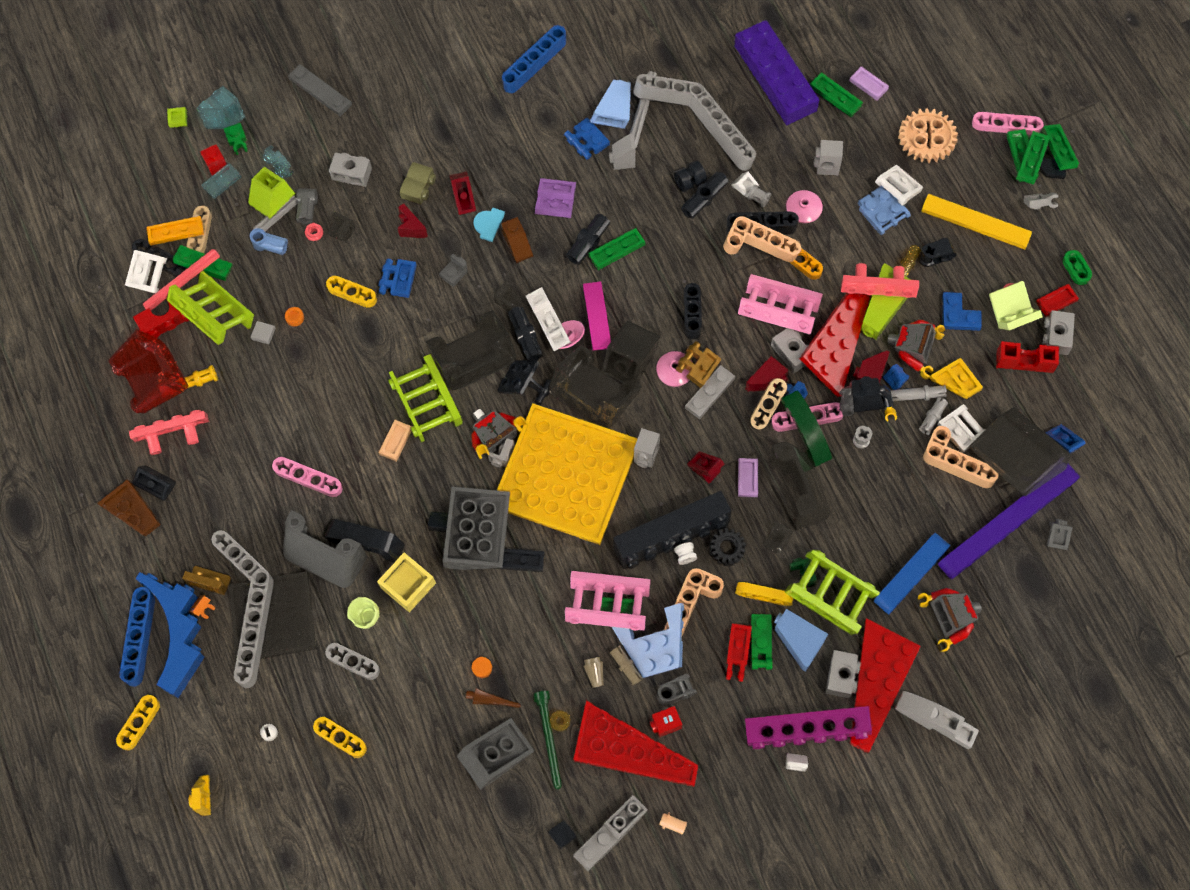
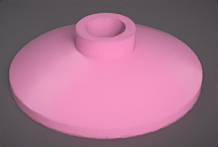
M797 191L788 198L786 203V210L796 213L799 223H811L818 219L822 213V202L811 191Z
M571 320L562 323L571 343L559 349L571 347L582 338L585 329L581 322Z
M673 351L664 354L659 359L656 371L659 379L664 384L679 387L690 381L686 377L689 373L687 369L679 373L676 371V368L672 367L674 364L678 365L680 358L685 356L684 353Z

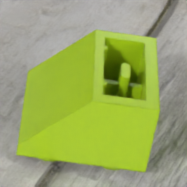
M263 167L251 180L248 203L270 219L295 193L283 178Z

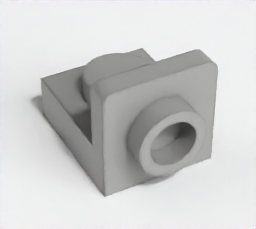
M506 438L505 443L501 444L499 448V455L489 452V462L495 467H507L515 447L514 441Z

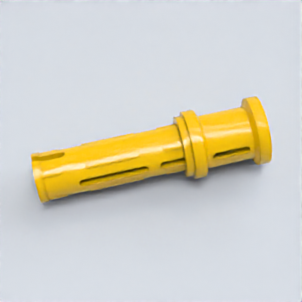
M213 365L199 372L196 370L192 373L193 375L159 386L162 397L196 385L201 387L204 383L213 380L218 381Z

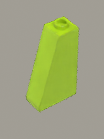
M884 263L879 278L893 279V268ZM872 295L861 327L863 333L867 337L877 340L907 298Z

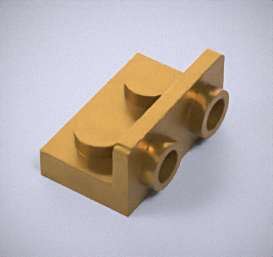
M194 566L192 573L185 571L182 578L188 585L224 596L231 581V577L198 566Z

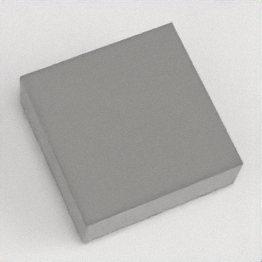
M257 321L251 339L270 344L276 328L274 325Z

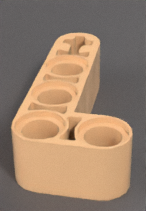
M746 217L736 218L723 246L724 250L732 255L738 253L744 242L786 262L794 261L801 251V245L798 241ZM737 226L743 227L744 230L738 229ZM754 233L760 235L761 238L756 237ZM730 241H734L737 245H732ZM771 241L776 242L777 245H773Z
M938 426L923 455L924 461L929 465L980 487H992L999 476L998 470L994 466L947 447L951 432L945 426ZM936 435H942L945 440L938 439ZM929 451H935L938 456H932ZM947 459H953L956 464L949 463ZM966 467L973 468L974 472H969Z
M697 568L689 571L675 602V605L679 603L684 604V611L682 612L686 614V617L682 619L684 621L682 635L700 594L713 599L721 596L724 584L718 576ZM697 576L701 579V582L693 583L691 578ZM711 584H717L719 586V590L713 591L709 588V586ZM691 594L694 598L691 601H686L683 596ZM668 621L664 630L669 629Z

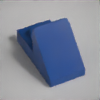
M1062 424L1045 433L1046 439L1058 447L1061 459L1086 444L1085 440Z

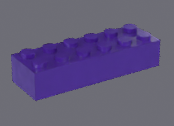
M767 20L735 35V48L786 126L817 111L819 98Z

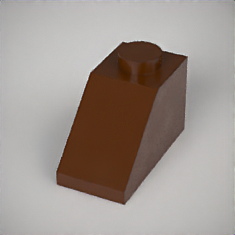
M518 217L501 223L502 234L516 263L533 257L526 233Z

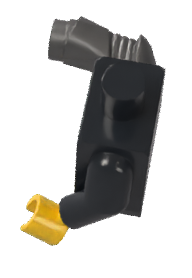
M865 376L860 380H853L849 386L839 392L841 395L840 410L843 416H851L854 412L881 410L885 407L886 421L889 422L888 416L891 414L894 415L895 420L897 419L896 410L892 408L894 404L891 391L884 384H879L878 378Z

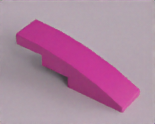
M601 282L583 284L593 351L612 348Z

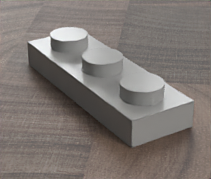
M720 365L704 386L685 405V409L698 419H701L735 380V375Z

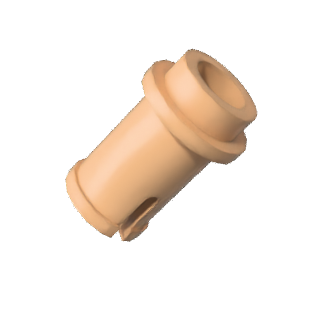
M663 813L659 825L663 826V829L666 827L682 835L687 822L670 816V813Z

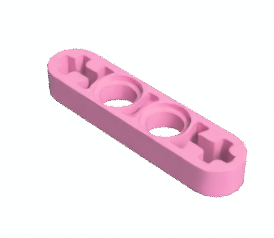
M978 112L973 117L972 126L979 131L1002 133L1026 129L1027 135H1031L1032 131L1041 132L1043 121L1036 116ZM1001 120L1003 125L997 126L994 121ZM1012 122H1019L1021 127H1014Z
M838 402L809 407L812 413L815 411L822 413L823 417L816 419L819 425L837 422L843 418L840 403ZM833 409L840 411L838 415L831 412H833ZM787 411L778 412L773 415L771 426L775 431L782 432L797 429L791 415V424L787 421L789 416ZM778 418L784 421L783 425L776 423Z
M278 457L273 461L272 468L278 476L330 497H337L342 492V485L337 478L284 457ZM284 463L285 467L290 469V471L288 472V470L284 468H281V470H279L278 465H282ZM298 469L304 471L303 476L300 478L294 477V472ZM314 476L321 477V482L317 485L311 484V479ZM325 480L330 486L336 484L337 489L331 491L329 486L325 485Z

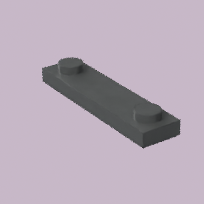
M301 64L288 75L292 82L339 116L352 105L350 100Z

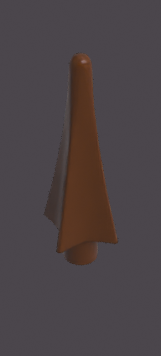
M478 688L475 689V692L468 690L466 692L465 698L473 700V704L521 707L520 703L497 697Z

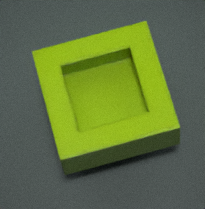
M185 107L167 109L168 125L170 128L187 126V110Z

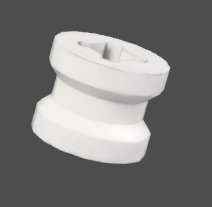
M684 543L674 548L675 553L678 554V563L680 565L697 560V555L693 552V543Z

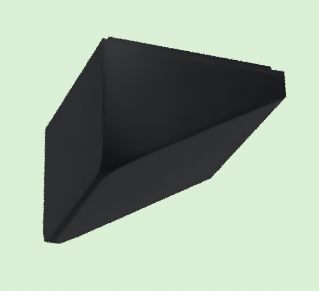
M431 512L428 523L429 531L446 532L448 513Z
M565 820L548 831V834L560 850L577 838Z

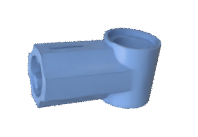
M256 228L250 233V240L257 251L267 250L283 255L287 250L288 239L265 233L260 228Z

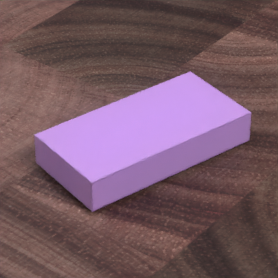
M860 67L850 77L851 83L877 101L889 88L887 84L863 67Z
M738 459V497H758V459Z

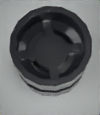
M697 160L687 164L686 168L681 167L673 172L676 184L682 192L692 189L694 184L698 186L707 181L705 170Z

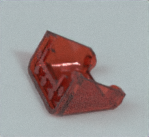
M138 329L108 360L112 371L118 376L126 377L136 396V398L134 397L130 400L131 409L138 414H144L182 394L188 388V383L167 345L160 339Z

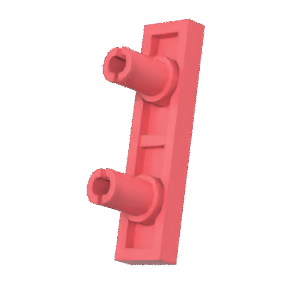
M863 263L856 265L855 276L843 275L841 292L849 294L859 293L916 298L919 289V280L904 279V267L902 266L893 268V279L867 277V265Z
M194 410L190 412V415H176L171 417V420H158L153 422V425L146 427L145 425L136 426L134 430L129 431V434L134 442L147 439L150 454L157 455L162 453L158 439L160 435L184 429L188 445L199 443L195 427L209 422V419L204 411Z

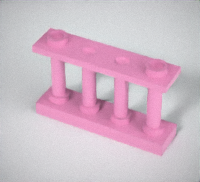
M751 274L746 293H749L750 296L749 299L742 297L738 314L811 334L815 318L810 315L812 311L818 313L823 294ZM757 296L767 298V304L757 302ZM775 301L785 303V309L775 307ZM793 306L803 308V314L793 312Z
M571 571L570 584L571 589H575L573 608H565V622L645 630L646 616H641L640 612L642 597H649L650 579ZM583 590L595 591L592 610L580 609ZM603 592L615 593L612 612L600 611ZM623 594L635 596L632 614L620 613Z

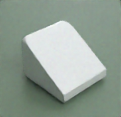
M749 172L742 173L731 184L745 197H748L754 185L759 186Z
M788 753L785 768L805 772L808 768L807 756Z

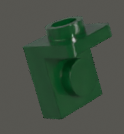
M803 557L794 559L789 566L790 572L801 569L799 572L802 578L810 564V559H803ZM814 573L811 579L809 580L807 587H811L816 584L817 579Z

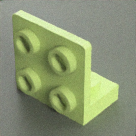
M1023 281L989 294L999 329L1012 330L1042 318L1041 310L1031 307Z

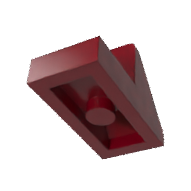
M404 203L398 207V217L403 224L398 227L399 236L410 238L428 237L426 227Z
M699 451L687 465L704 481L710 483L721 472L724 462L718 457Z

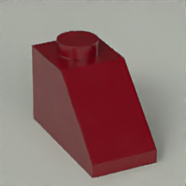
M467 171L449 175L458 214L475 212L476 207Z
M886 350L863 360L861 367H856L853 377L856 380H860L868 376L870 378H878L880 382L890 351Z
M771 356L746 382L745 389L747 391H765L771 380L775 378H780L787 382L789 370ZM779 382L778 384H773V387L775 389L778 386L781 387V382Z

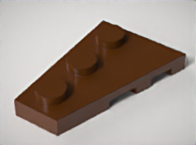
M128 479L97 503L144 536L149 535L161 525L132 482Z

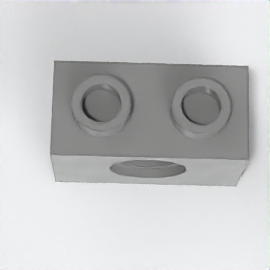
M821 140L820 147H816V156L814 157V167H817V174L838 176L843 157V141Z
M335 153L329 173L332 180L366 187L372 167L370 160L365 157L350 156L347 153Z
M1052 310L1049 317H1046L1044 321V328H1047V332L1043 337V345L1058 346L1059 354L1068 355L1073 345L1075 314Z
M787 328L772 338L771 347L793 374L806 366L799 358L808 347V344L805 345L798 331ZM790 347H795V348H797L798 350H797V351H792V350H790L789 348H790Z
M641 428L634 447V462L642 468L653 467L659 450L660 434Z
M837 650L833 651L825 694L850 698L852 693L856 692L857 681H854L855 673H859L861 662L857 661L858 655ZM839 671H846L849 678H841Z

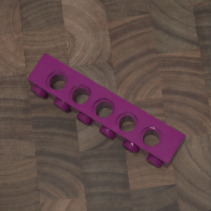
M869 706L745 719L748 747L752 746L753 749H763L765 745L773 744V747H783L785 743L792 742L794 745H804L806 741L814 740V743L827 742L826 739L835 738V741H845L847 737L853 736L856 739L868 738V735L872 734ZM852 720L856 726L853 729H847L844 726V722ZM831 722L835 725V728L832 731H826L823 725ZM811 724L814 727V731L812 733H805L803 731L804 725ZM790 726L794 729V732L791 735H785L782 733V729ZM765 728H770L773 734L770 737H764L762 731Z

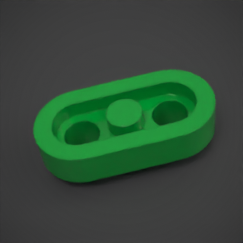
M1076 250L1068 251L1063 258L1066 270L1076 284H1087L1092 277L1091 269L1080 252Z

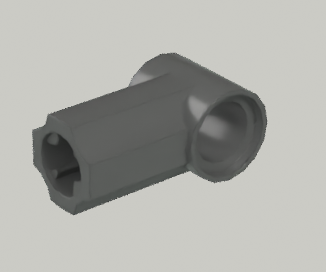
M298 188L296 195L298 204L296 220L302 224L312 223L314 205H317L318 201L317 189Z

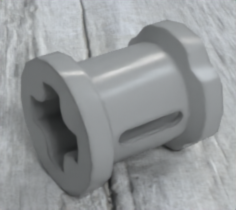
M757 185L753 186L748 195L749 200L760 203L763 208L771 198L770 192H764Z
M865 426L858 427L853 437L854 445L861 449L866 448L870 443L872 430Z

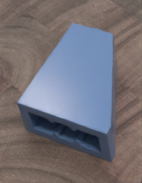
M786 609L783 614L779 613L774 621L777 624L775 632L800 668L806 672L828 634Z

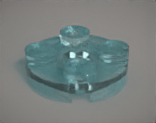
M269 145L264 150L263 159L268 164L271 163L275 168L274 172L279 177L289 178L294 174L293 170H289L291 165L278 150L274 152L272 150L274 147Z

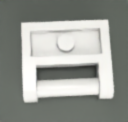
M898 165L881 174L875 181L878 186L884 187L899 200L898 203L902 206L923 189V186Z
M134 250L125 285L157 293L159 291L157 287L161 272L167 258ZM156 261L151 284L147 286L152 262Z
M964 404L937 424L938 426H945L950 430V440L961 453L983 440L989 434L967 411L968 408ZM958 416H962L977 433L975 436Z

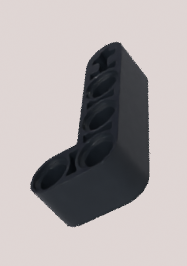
M791 211L731 213L727 218L726 237L732 227V223L738 217H746L783 235H790L796 232L799 218L796 213ZM737 226L738 229L744 230L743 227ZM730 241L732 245H737L734 241Z
M337 519L331 520L325 534V539L336 544L343 539H352L360 543L365 551L377 553L385 560L393 563L401 556L405 544L390 532Z

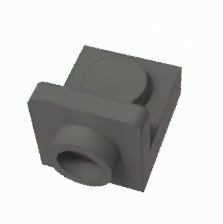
M452 254L450 256L451 261L439 273V276L454 287L468 270L466 261L462 257Z
M1056 519L1055 522H1049L1051 527L1047 546L1068 550L1073 528L1067 524L1068 521Z

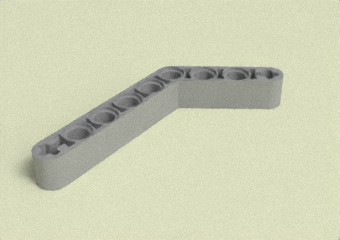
M641 74L637 77L633 90L635 96L689 106L735 165L745 171L751 168L756 156L755 150L703 85L696 82Z
M220 530L212 535L213 545L251 581L234 671L235 681L243 688H250L257 680L274 581L268 571L227 532ZM220 541H226L228 546L225 547ZM240 551L237 557L232 558L234 552ZM253 564L252 569L245 570L247 565ZM267 577L264 583H259L260 578ZM258 596H263V600L261 602H255ZM255 615H260L258 621L252 622V618ZM256 634V639L249 642L248 638L250 635ZM252 653V659L250 661H245L246 655Z

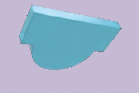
M492 208L491 211H482L475 216L474 228L481 234V239L493 242L505 211Z

